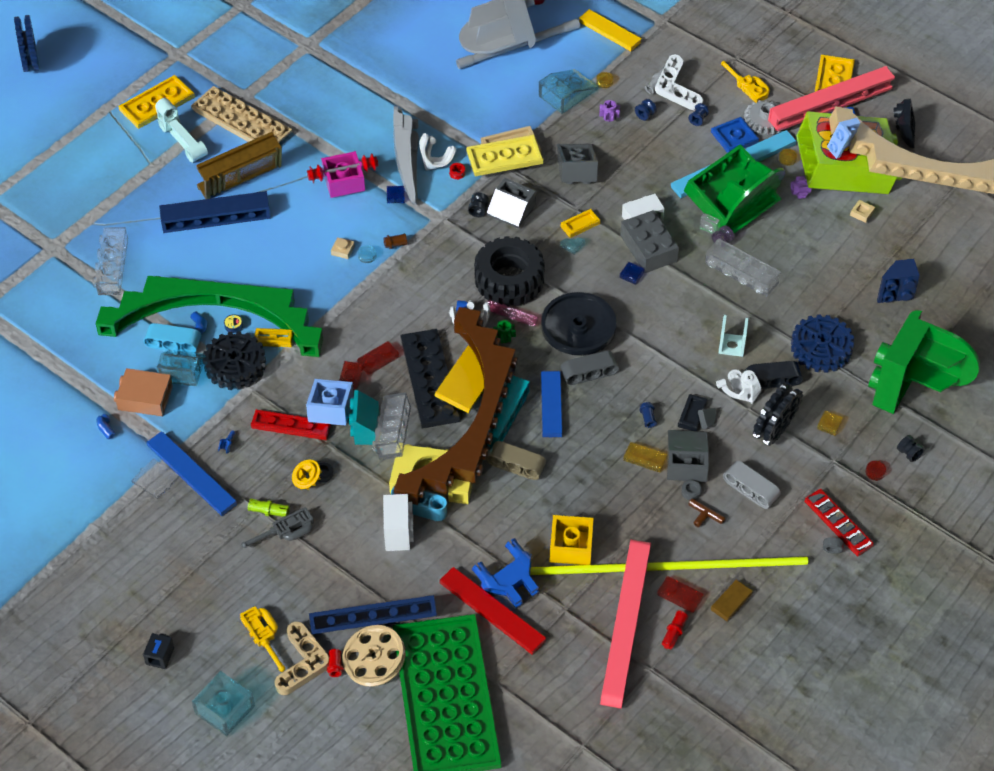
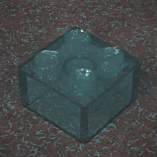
M220 671L192 700V705L196 715L227 737L255 707L253 693Z

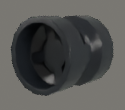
M476 192L472 195L471 203L468 207L470 215L478 218L485 215L486 207L489 203V198L486 194Z
M911 435L904 437L897 445V450L905 453L906 458L910 462L919 459L925 451L921 444H916L915 439Z

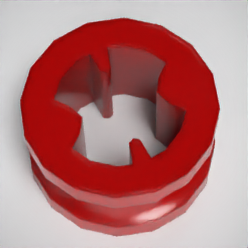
M453 163L450 166V177L457 180L462 179L465 176V166L461 163Z

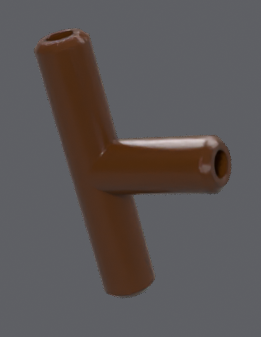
M695 499L689 501V506L701 512L693 522L696 527H700L707 517L720 524L725 522L726 518Z

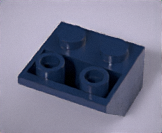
M914 259L896 260L882 276L877 303L914 299L920 277Z

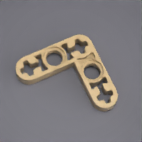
M293 622L288 625L287 635L290 642L304 659L276 677L275 688L280 695L291 694L325 672L329 666L327 653L301 622ZM294 630H296L297 632L300 631V635L302 637L301 640L296 633L293 634ZM307 643L314 645V648L310 651H305L302 647ZM319 659L320 661H323L324 663H323V664L316 663V660ZM300 669L308 671V674L304 677H299L296 673ZM281 682L288 683V686H281Z

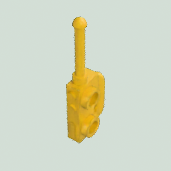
M726 61L721 62V65L737 79L738 88L742 89L754 102L757 103L759 100L763 101L768 98L770 88L759 77H751L750 75L745 77L739 76Z
M254 606L241 613L240 619L250 632V637L254 638V643L258 644L259 647L263 646L266 648L278 666V670L284 672L285 666L281 663L269 642L275 639L274 634L278 630V625L270 612L265 608L257 609ZM262 617L265 619L268 626H263V624L260 621Z

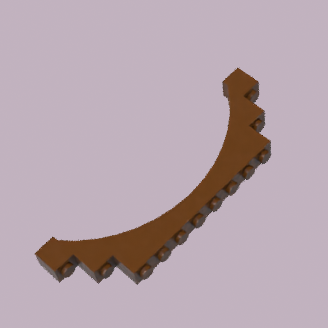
M459 307L454 319V333L460 334L468 343L481 367L484 378V393L481 406L467 432L445 454L419 469L406 474L399 473L394 487V495L408 494V502H412L413 505L419 504L420 498H424L426 490L447 494L449 487L453 486L454 479L475 483L477 476L482 474V461L487 459V446L492 443V431L497 428V415L502 413V400L507 398V385L512 382V370L517 367L518 357H515V349L500 346L501 338H498V330L483 327L484 320L481 319V311Z

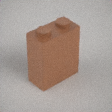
M126 368L124 376L120 377V387L114 393V402H116L118 410L163 417L173 388L171 375Z

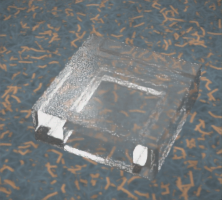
M703 213L700 220V229L716 236L719 232L720 220Z

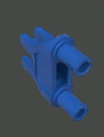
M513 538L511 539L512 543L508 541L505 545L515 558L512 563L495 575H491L483 562H478V567L475 564L472 571L482 582L481 587L483 590L492 594L507 596L517 609L523 602L516 589L523 585L530 595L534 597L539 593V588L530 577L531 553L524 551L517 540Z

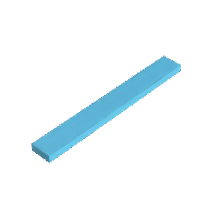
M785 130L745 150L756 162H760L795 146L796 140ZM705 168L672 182L671 188L680 198L687 196L684 188L688 180Z

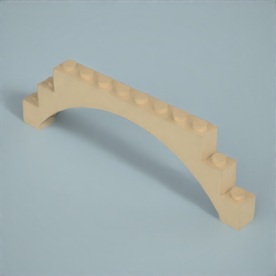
M835 107L829 118L831 134H834L839 122L858 118L853 113V109ZM858 118L860 125L850 142V153L867 156L869 172L994 194V159L977 163H952L926 158L891 143L870 129Z

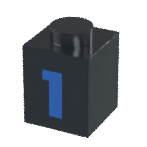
M152 633L143 653L145 664L166 670L174 650L172 638L166 634Z

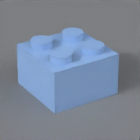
M315 379L306 404L308 422L346 425L351 411L350 398H354L353 382Z

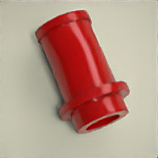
M331 649L328 652L329 666L327 667V673L331 677L341 676L344 670L343 666H341L342 652L339 649Z

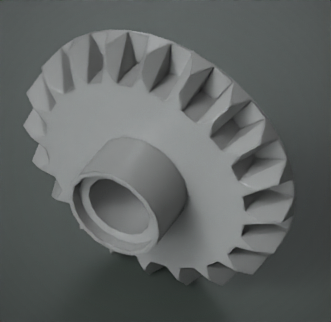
M759 100L757 103L752 102L745 109L744 121L754 132L773 135L783 131H777L768 121L770 108L778 106L779 103L774 104L773 101L767 102L765 100L762 102Z

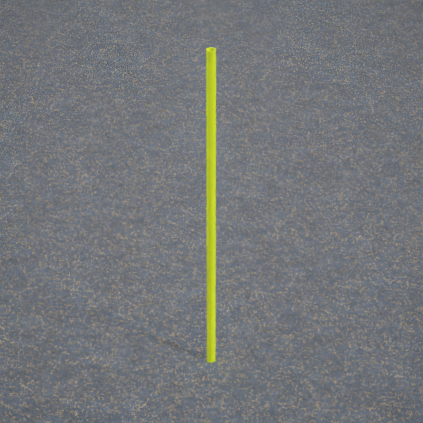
M808 557L648 563L647 571L808 565ZM626 564L531 567L530 575L625 572Z

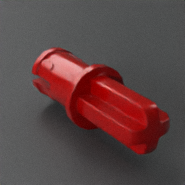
M680 610L677 611L672 623L667 626L668 631L662 641L665 649H673L678 637L682 635V629L689 617L687 613Z

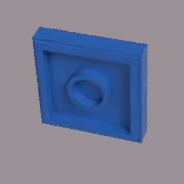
M742 117L711 128V133L727 153L740 144L747 148L759 143V138Z

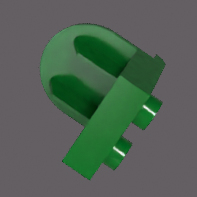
M740 144L688 180L684 192L724 236L730 237L782 200L776 193V190L786 172L783 168L771 170L762 163L756 162Z
M920 310L912 311L908 315L892 345L882 342L874 359V363L877 366L868 383V387L876 390L872 405L892 414L895 413L912 381L942 392L951 386H961L972 382L980 370V361L975 350L958 335L921 320L922 311Z

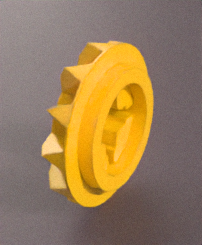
M314 460L300 462L292 473L293 484L301 490H309L311 486H316L315 482L320 480L319 475L322 473L320 465ZM305 471L309 473V479L306 478Z

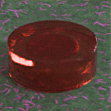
M874 460L867 464L865 473L869 479L878 481L884 478L886 466L882 462Z

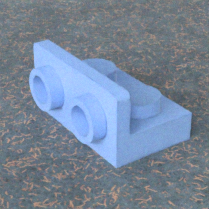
M858 118L839 122L827 145L836 159L840 158L842 152L850 145L853 136L856 134L860 125Z

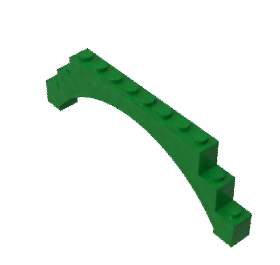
M147 276L143 293L124 291L119 308L101 306L95 323L98 335L117 337V334L129 325L158 312L185 306L217 305L247 311L270 321L280 329L292 330V340L299 347L302 356L319 357L323 343L322 328L308 327V309L294 307L295 300L292 289L160 276Z

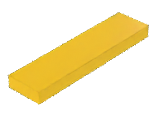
M590 9L579 17L581 24L630 52L641 43L640 37Z

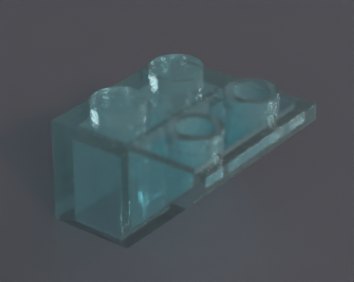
M175 350L162 352L157 365V373L171 375L173 384L197 386L204 364L203 354Z

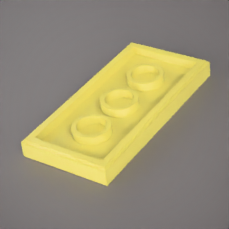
M535 135L466 147L474 176L543 164V157Z

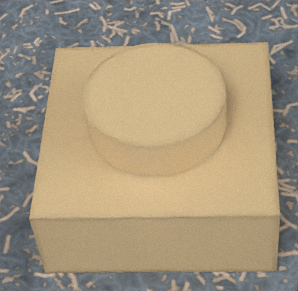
M859 200L851 210L850 216L866 223L874 213L875 207Z
M337 237L331 249V255L349 259L355 247L354 241Z

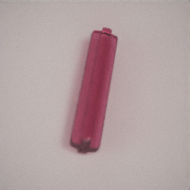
M488 300L490 312L533 327L538 323V317Z

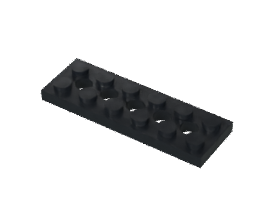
M431 329L400 335L421 428L460 422L457 407L435 397V395L429 394L432 390L437 391L448 375L438 330ZM421 346L427 347V349L423 351L419 350L418 348ZM423 361L431 362L429 365L421 364ZM426 376H433L434 379H432V380H427V379H425V377H426ZM433 406H441V407H442L440 410H433V409H432Z

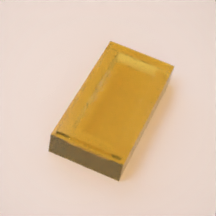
M630 442L623 461L660 473L667 459V454Z

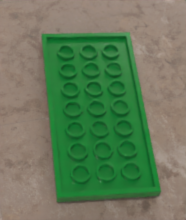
M475 614L393 625V630L403 641L406 652L405 661L399 671L413 771H486L501 768L500 753Z

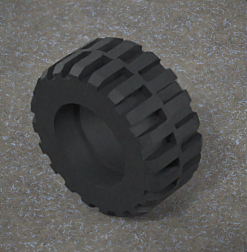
M504 236L503 239L499 237L494 239L493 242L489 241L485 244V247H481L478 251L474 263L475 285L479 293L488 301L492 300L494 304H504V306L508 307L509 305L519 306L522 302L524 304L529 302L530 298L534 299L543 288L545 272L543 255L528 240H520V237L510 238V236ZM503 267H516L524 272L515 276H504L497 273L496 270Z

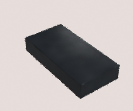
M689 394L679 419L678 427L697 431L700 424L698 410L705 409L708 399Z

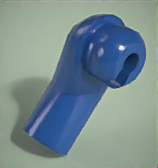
M195 311L191 314L190 318L196 323L194 329L202 335L207 329L208 322Z

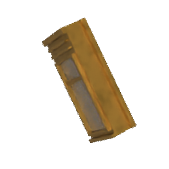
M273 131L197 164V170L204 180L197 184V188L205 199H210V196H215L216 193L226 191L277 168V166L280 168L282 147L275 138Z

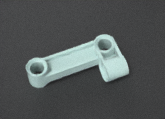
M167 98L160 99L156 103L155 108L158 124L162 131H169L185 149V154L190 162L193 163L207 156L208 151L202 141L196 142L181 125L177 108Z

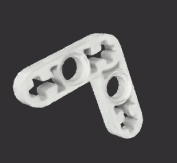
M671 55L656 83L655 91L660 96L690 110H694L696 104L702 103L703 99L701 95L674 83L683 65V59L679 55ZM673 62H676L675 68L671 67ZM665 73H671L673 77L669 78ZM663 83H667L665 88H662ZM675 92H680L683 97L676 96Z

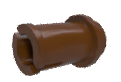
M405 233L395 236L387 235V237L383 238L385 248L392 249L395 246L407 245Z

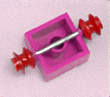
M356 151L321 158L322 167L317 164L316 169H312L309 166L307 176L308 180H312L313 184L316 179H319L321 182L325 179L330 198L365 191L362 168L366 172H368L369 168H373L376 171L378 160L371 153L369 158L363 155L361 161H359Z

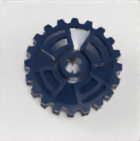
M25 15L24 17L25 31H23L19 16L14 17L23 71H29L28 56H30L33 69L35 71L39 70L30 15Z
M817 314L815 318L808 316L807 320L802 319L800 325L797 324L795 326L791 340V352H794V359H799L798 363L800 365L805 364L808 370L813 368L814 372H819V370H823L824 373H828V370L834 372L837 371L838 367L843 368L845 362H849L854 346V335H850L852 330L846 328V323H840L836 317L832 319L830 315L822 317L821 314Z

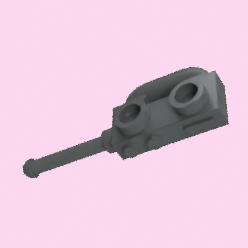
M304 507L288 516L275 520L270 530L246 542H242L241 547L247 548V546L272 534H277L280 539L295 540L312 530L314 519L307 508ZM298 527H302V528H300V529H298V530H296V531H294V532H291L292 530H294V529H296V528H298Z

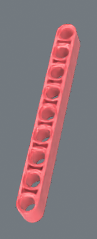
M630 540L600 705L622 709L651 542Z

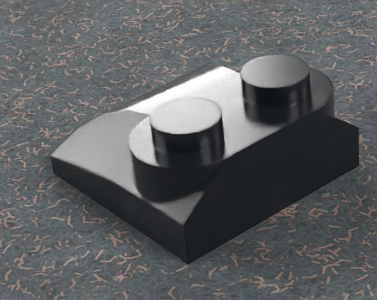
M904 99L901 103H897V107L893 109L894 118H897L896 128L900 130V135L904 142L910 148H915L916 122L911 99Z

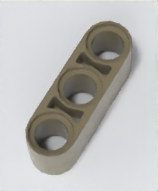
M501 441L494 442L486 459L490 465L532 480L539 479L546 465V459L543 456Z

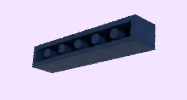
M267 191L159 205L163 233L271 219Z
M434 595L309 613L312 635L437 616Z

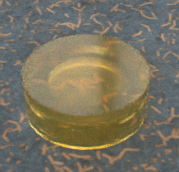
M608 72L599 73L596 77V84L600 88L611 87L613 85L612 74Z
M783 149L780 151V163L790 166L796 162L797 153L794 150Z

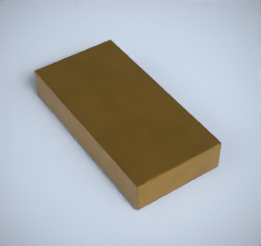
M735 580L711 606V611L728 622L752 595L753 591L738 580Z

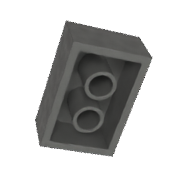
M654 210L621 221L620 236L644 273L677 262L679 247Z

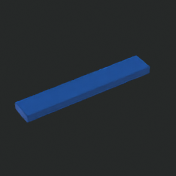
M161 431L147 441V446L221 516L237 505V501L164 432Z

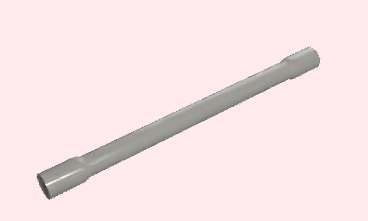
M576 18L559 26L535 33L536 42L580 28V22ZM526 41L494 53L468 55L457 59L456 64L459 69H462L485 59L526 46L528 43Z

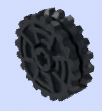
M231 331L227 335L220 334L218 339L213 338L211 340L212 344L206 345L207 351L203 352L206 376L208 379H211L213 384L218 383L219 388L227 387L228 390H232L233 387H236L237 390H240L242 386L250 387L251 382L256 383L258 381L257 377L263 376L262 370L266 369L265 350L262 349L263 345L261 342H258V338H251L249 333L243 335L241 331H237L236 334H233Z
M787 382L778 387L761 410V414L754 425L753 436L757 439L763 438V442L769 446L774 444L795 417V413L802 402L803 391L799 389L793 390L792 385Z

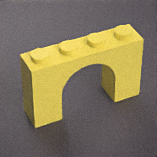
M398 444L389 481L390 494L393 487H395L399 473L406 474L419 469L445 454L448 449L440 450L432 449L431 447ZM454 479L453 486L448 489L449 502L468 504L473 483Z

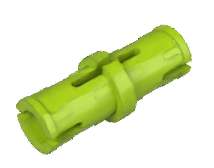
M250 498L249 502L251 503H248V511L264 513L265 516L275 515L283 517L288 516L290 512L289 505L276 504L271 500L266 502Z

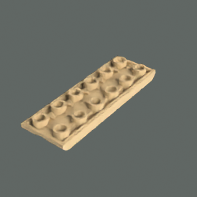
M215 86L210 88L191 105V108L199 115L247 142L273 131L275 138L280 143L292 132L291 128Z

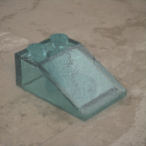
M576 69L551 73L539 81V97L561 114L599 89V86Z

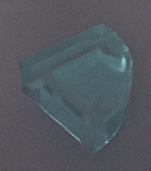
M579 237L577 239L566 238L560 242V247L572 254L578 252L585 245V240Z

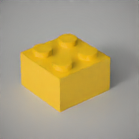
M553 515L550 545L551 563L590 565L593 518Z

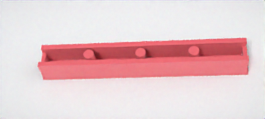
M887 66L881 67L770 108L768 121L777 131H781L802 123L807 111L829 113L834 111L836 106L843 108L891 90L892 85L890 83L895 79V76Z

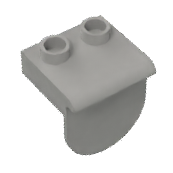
M492 0L473 7L469 21L463 26L459 34L461 46L466 51L475 54L494 53L526 41L529 48L533 47L536 38L527 8L535 5L534 0Z

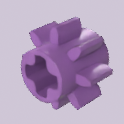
M612 100L605 101L604 105L600 104L599 116L603 117L605 121H614L616 117H620V105H617Z
M797 176L791 182L792 195H797L798 199L806 198L808 193H811V188H808L805 176Z

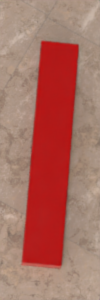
M452 567L440 579L442 586L533 655L546 642L545 636L455 567Z

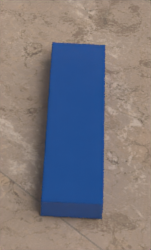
M541 371L542 437H562L560 371Z

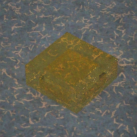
M824 411L817 429L835 436L843 417Z

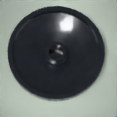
M572 292L558 296L545 307L541 318V329L546 341L558 351L569 355L582 356L599 352L610 344L616 333L617 320L612 307L602 298L589 293Z

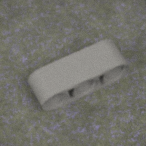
M736 461L723 474L727 484L764 509H768L781 495L779 488L741 461Z

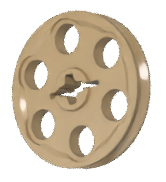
M372 625L357 631L346 643L342 655L344 669L350 678L360 685L370 687L382 685L393 679L401 670L405 661V646L399 635L387 626ZM370 635L371 640L368 643H361L364 636ZM391 635L389 642H381L383 636ZM399 651L397 658L389 659L391 652ZM351 653H359L357 659L349 660ZM376 653V658L373 659L371 654ZM380 668H387V672L383 676H377V671ZM359 669H367V672L364 676H357V672Z

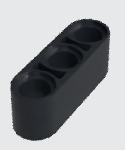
M796 361L753 364L745 369V371L751 370L755 373L761 389L778 388L783 383L785 384V382L796 386L803 381Z

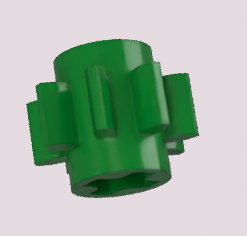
M508 320L498 321L497 327H493V329L498 330V338H501L502 344L511 342V337H516L515 324H511Z

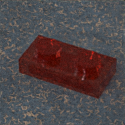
M387 341L358 358L357 363L367 375H370L399 358V352Z
M344 361L339 381L353 382V393L354 390H358L363 363Z
M669 576L665 578L657 591L658 596L692 613L695 612L704 595Z

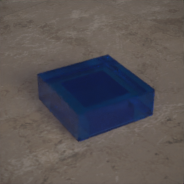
M387 186V203H405L404 186Z
M628 262L621 271L620 278L636 285L644 274L645 269Z

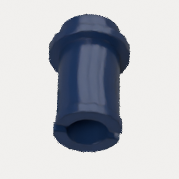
M651 402L642 403L639 409L643 415L644 425L648 428L657 425L654 415L655 407Z

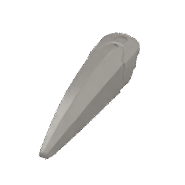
M394 106L393 140L397 167L411 203L417 205V152L419 135L412 129L419 127L418 119H412L411 116L404 115L400 106Z

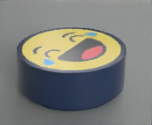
M235 314L227 316L224 319L225 330L227 332L232 331V333L240 331L243 328L242 318Z

